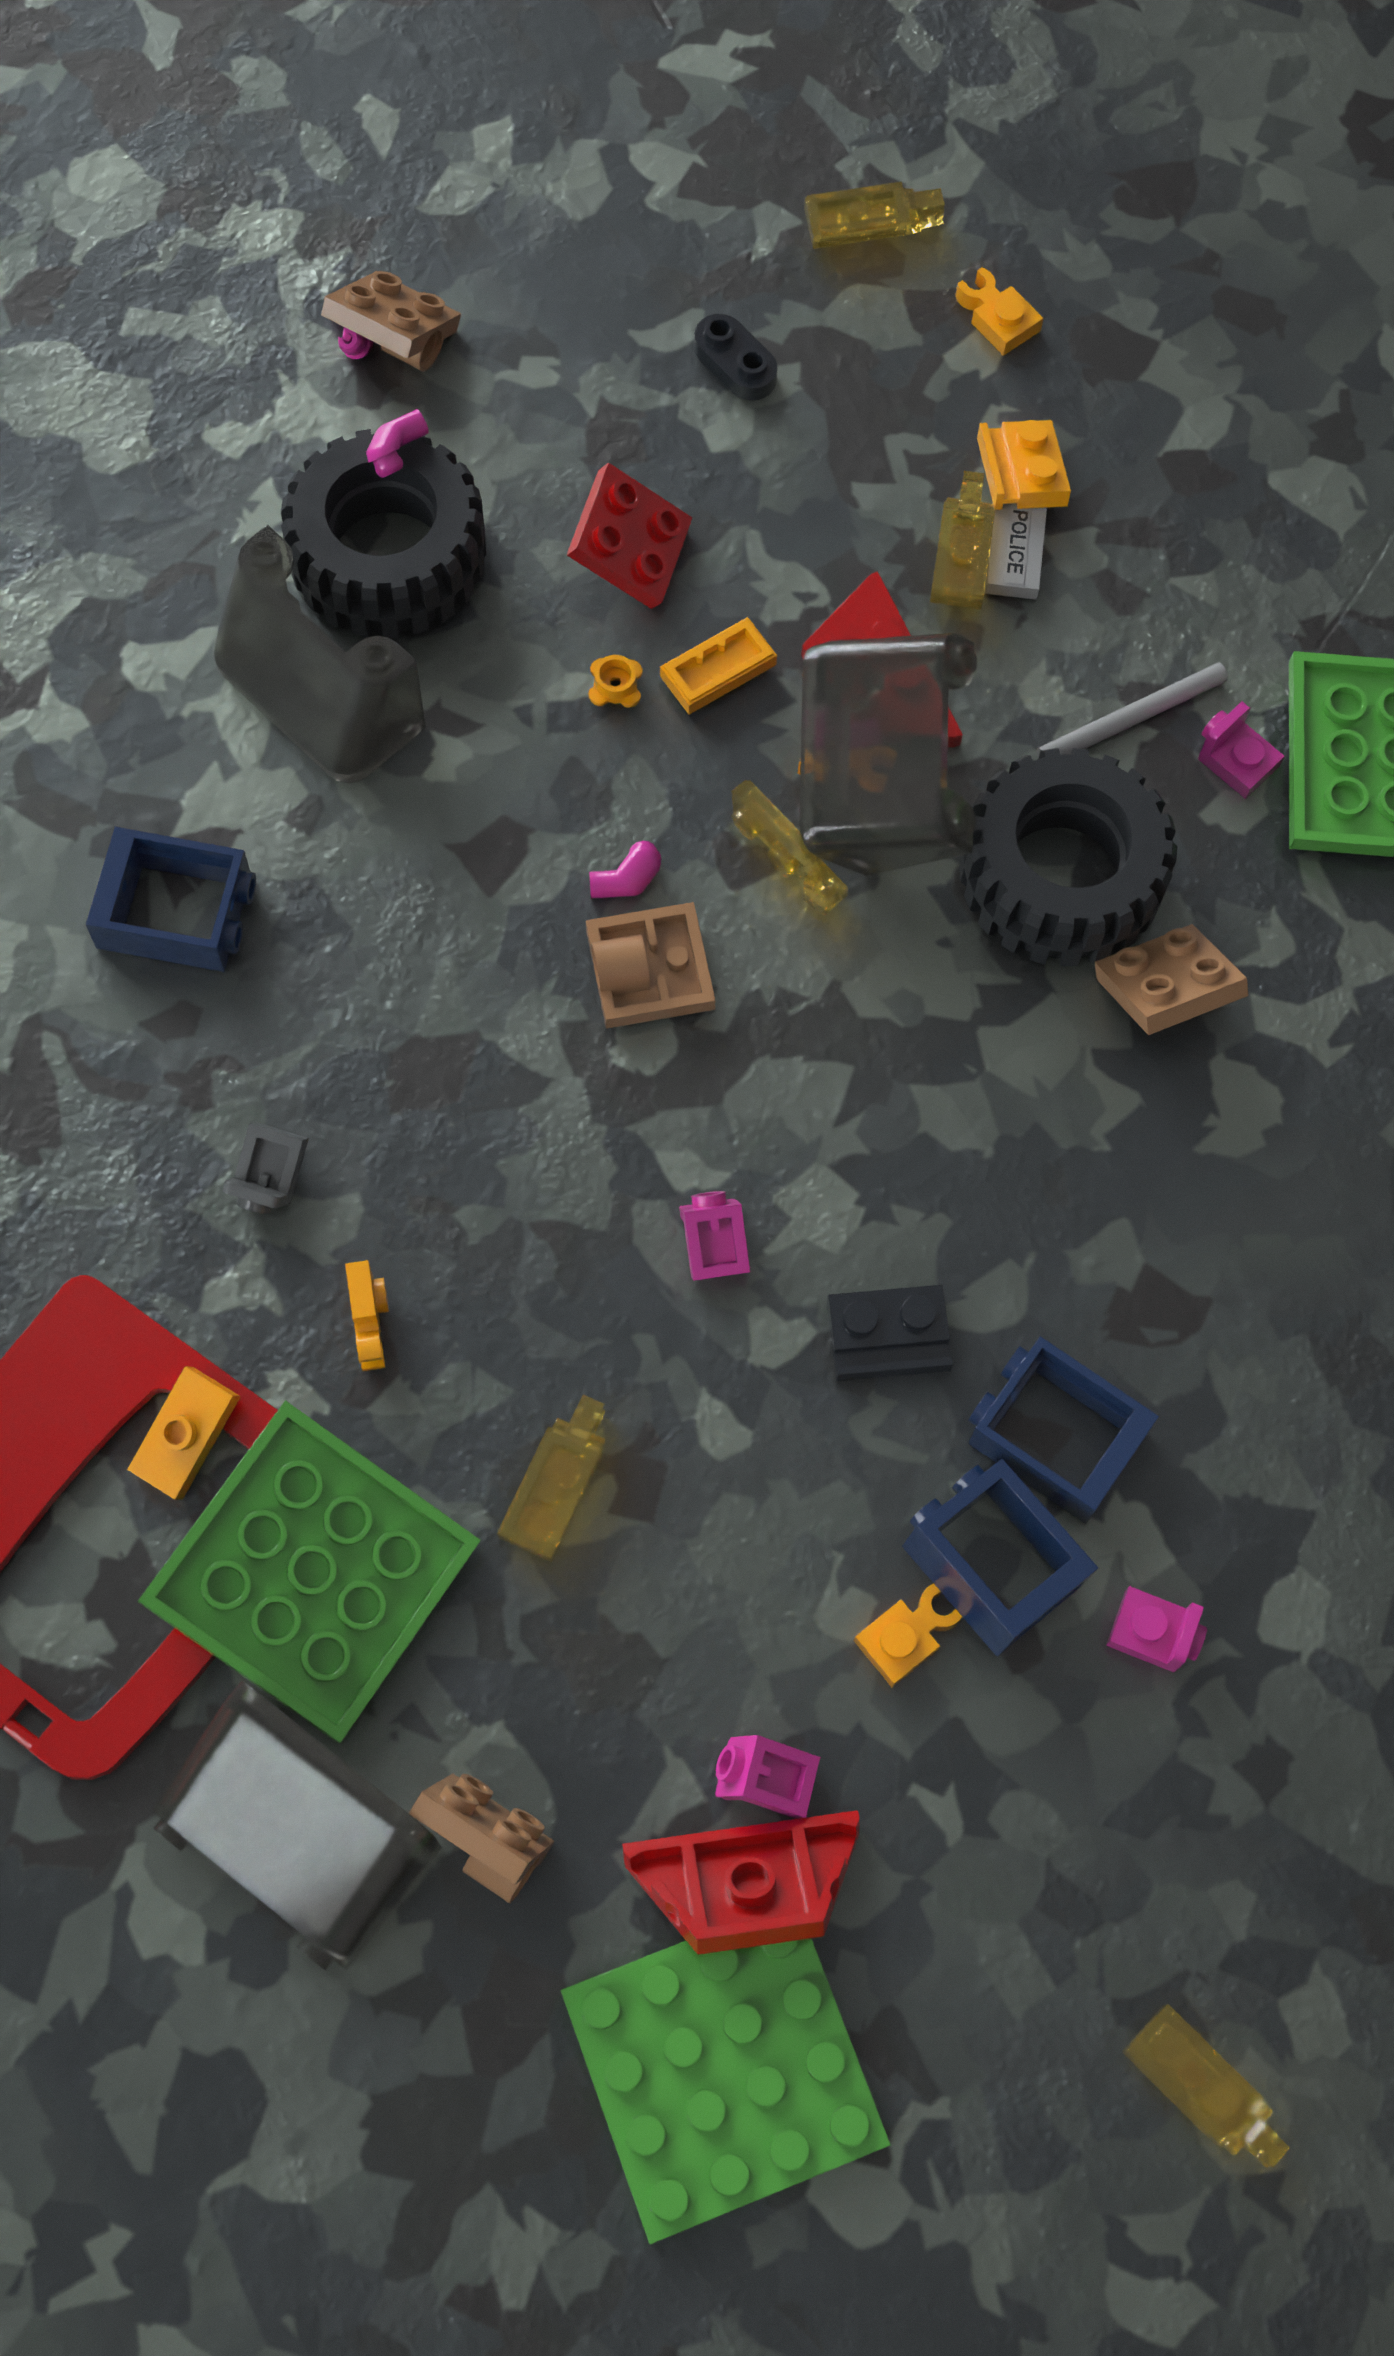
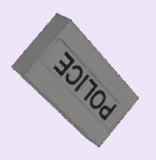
M1016 503L1003 504L1002 510H994L986 594L1037 600L1040 587L1047 508L1017 509Z

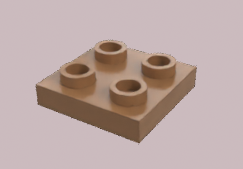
M376 271L325 296L321 316L381 345V349L385 353L421 371H427L436 361L443 340L457 332L461 313L446 306L444 300L434 294L418 292L403 285L402 280L392 273Z
M694 902L586 920V932L606 1029L715 1010V996Z
M1193 924L1173 929L1163 936L1135 947L1122 949L1114 955L1095 962L1098 982L1148 1035L1248 996L1247 977Z
M452 1773L422 1791L408 1814L468 1853L470 1856L462 1872L508 1903H511L519 1894L534 1869L543 1862L555 1842L543 1834L545 1826L537 1818L524 1810L513 1808L510 1812L492 1800L493 1791L482 1781L468 1774H461L459 1778Z

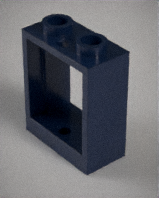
M115 827L86 921V927L97 949L225 972L229 954H237L241 945L243 924L239 921L243 904L250 905L253 901L256 889V873L250 872L245 851L241 849ZM142 868L226 883L211 939L126 924Z
M1040 1336L1029 1352L1019 1346L1000 1374L1008 1382L997 1398L987 1392L968 1420L976 1426L968 1444L996 1463L1003 1459L1022 1481L1086 1524L1159 1416ZM1036 1372L1121 1429L1081 1489H1078L995 1432Z
M1003 1459L999 1460L985 1472L979 1465L968 1471L953 1485L952 1489L956 1495L944 1505L935 1498L920 1509L910 1519L909 1522L915 1529L902 1545L904 1550L997 1657L1080 1589L1099 1568ZM987 1494L1056 1571L1010 1610L1004 1606L941 1533L944 1528Z

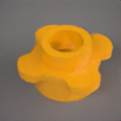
M609 655L596 659L591 664L590 672L594 676V686L589 689L588 694L590 701L594 705L604 706L607 703H621L626 708H632L640 702L641 693L637 689V680L642 676L643 669L639 662L622 655ZM617 680L621 683L618 686H613L611 681Z

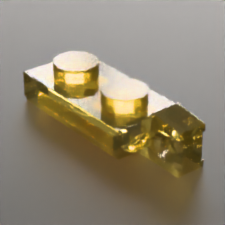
M902 182L807 195L804 201V211L813 249L910 235V233L919 232L921 229L942 224L945 207L941 188L914 192L913 189L903 188Z
M964 471L959 499L947 497V501H944L930 602L974 609L982 608L995 517L993 503L981 502L985 473Z
M745 779L731 791L733 805L731 817L737 828L750 840L757 837L770 850L767 852V855L775 868L783 876L788 878L793 874L804 885L803 900L824 916L848 896V887L821 860V853L750 779L748 781Z
M582 1395L570 1423L557 1418L553 1427L547 1428L499 1527L498 1538L550 1562L553 1561L602 1458V1449L606 1439L595 1434L605 1414L603 1409L604 1403Z
M1169 2004L1163 2005L1122 2051L1216 2146L1225 2147L1232 2155H1236L1244 2146L1265 2168L1268 2166L1273 2168L1290 2149L1271 2127L1265 2123L1273 2111L1262 2101L1263 2097Z

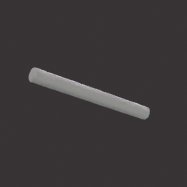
M1217 662L1037 748V757L1039 758L1041 750L1059 748L1060 755L1071 754L1072 748L1086 749L1226 682L1228 680L1227 671L1220 662Z

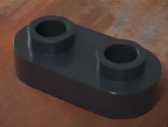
M713 314L703 318L697 324L694 334V351L696 356L734 395L744 400L753 401L763 399L771 394L777 381L776 359L738 320L726 314ZM748 365H755V366H758L759 368L750 369V368H747L746 366H748Z

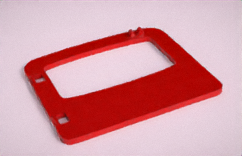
M79 1275L71 1278L59 1289L0 1359V1573L53 1503L88 1462L154 1395L170 1393L185 1366L196 1368L241 1396L222 1431L248 1450L278 1410L98 1279L89 1275ZM174 1628L129 1681L97 1713L85 1721H76L70 1718L0 1664V1729L54 1771L73 1780H93L117 1769L161 1723L216 1657ZM28 1702L53 1720L39 1738L15 1720Z

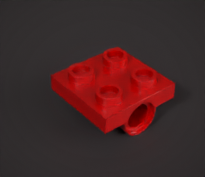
M608 462L597 472L567 556L650 609H653L663 602L693 517Z

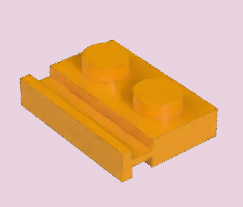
M1052 420L1002 422L1001 428H988L987 423L979 424L977 441L994 510H1002L1003 504L1016 503L1017 509L1068 507L1071 489Z

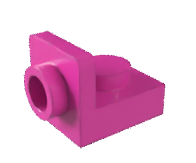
M1242 701L1229 714L1223 710L1219 711L1205 726L1201 734L1205 738V742L1198 760L1246 799L1280 767L1285 756L1245 723L1251 708Z
M725 1191L692 1195V1204L680 1206L679 1209L680 1217L684 1221L690 1273L693 1281L749 1273L750 1266L742 1205L736 1199H726Z
M1129 1586L1125 1590L1106 1646L1174 1673L1185 1663L1187 1658L1195 1661L1201 1651L1207 1633V1627L1199 1624L1204 1607L1192 1602L1187 1608H1184Z
M759 1735L731 1737L717 1761L716 1777L718 1784L715 1795L725 1800H743L792 1818H806L820 1757Z

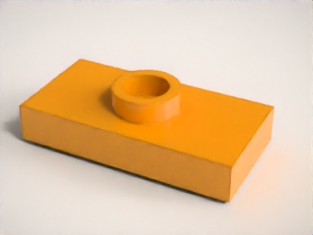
M747 617L660 666V677L688 715L776 666L777 654Z
M185 1366L127 1470L174 1500H183L241 1396L196 1368Z

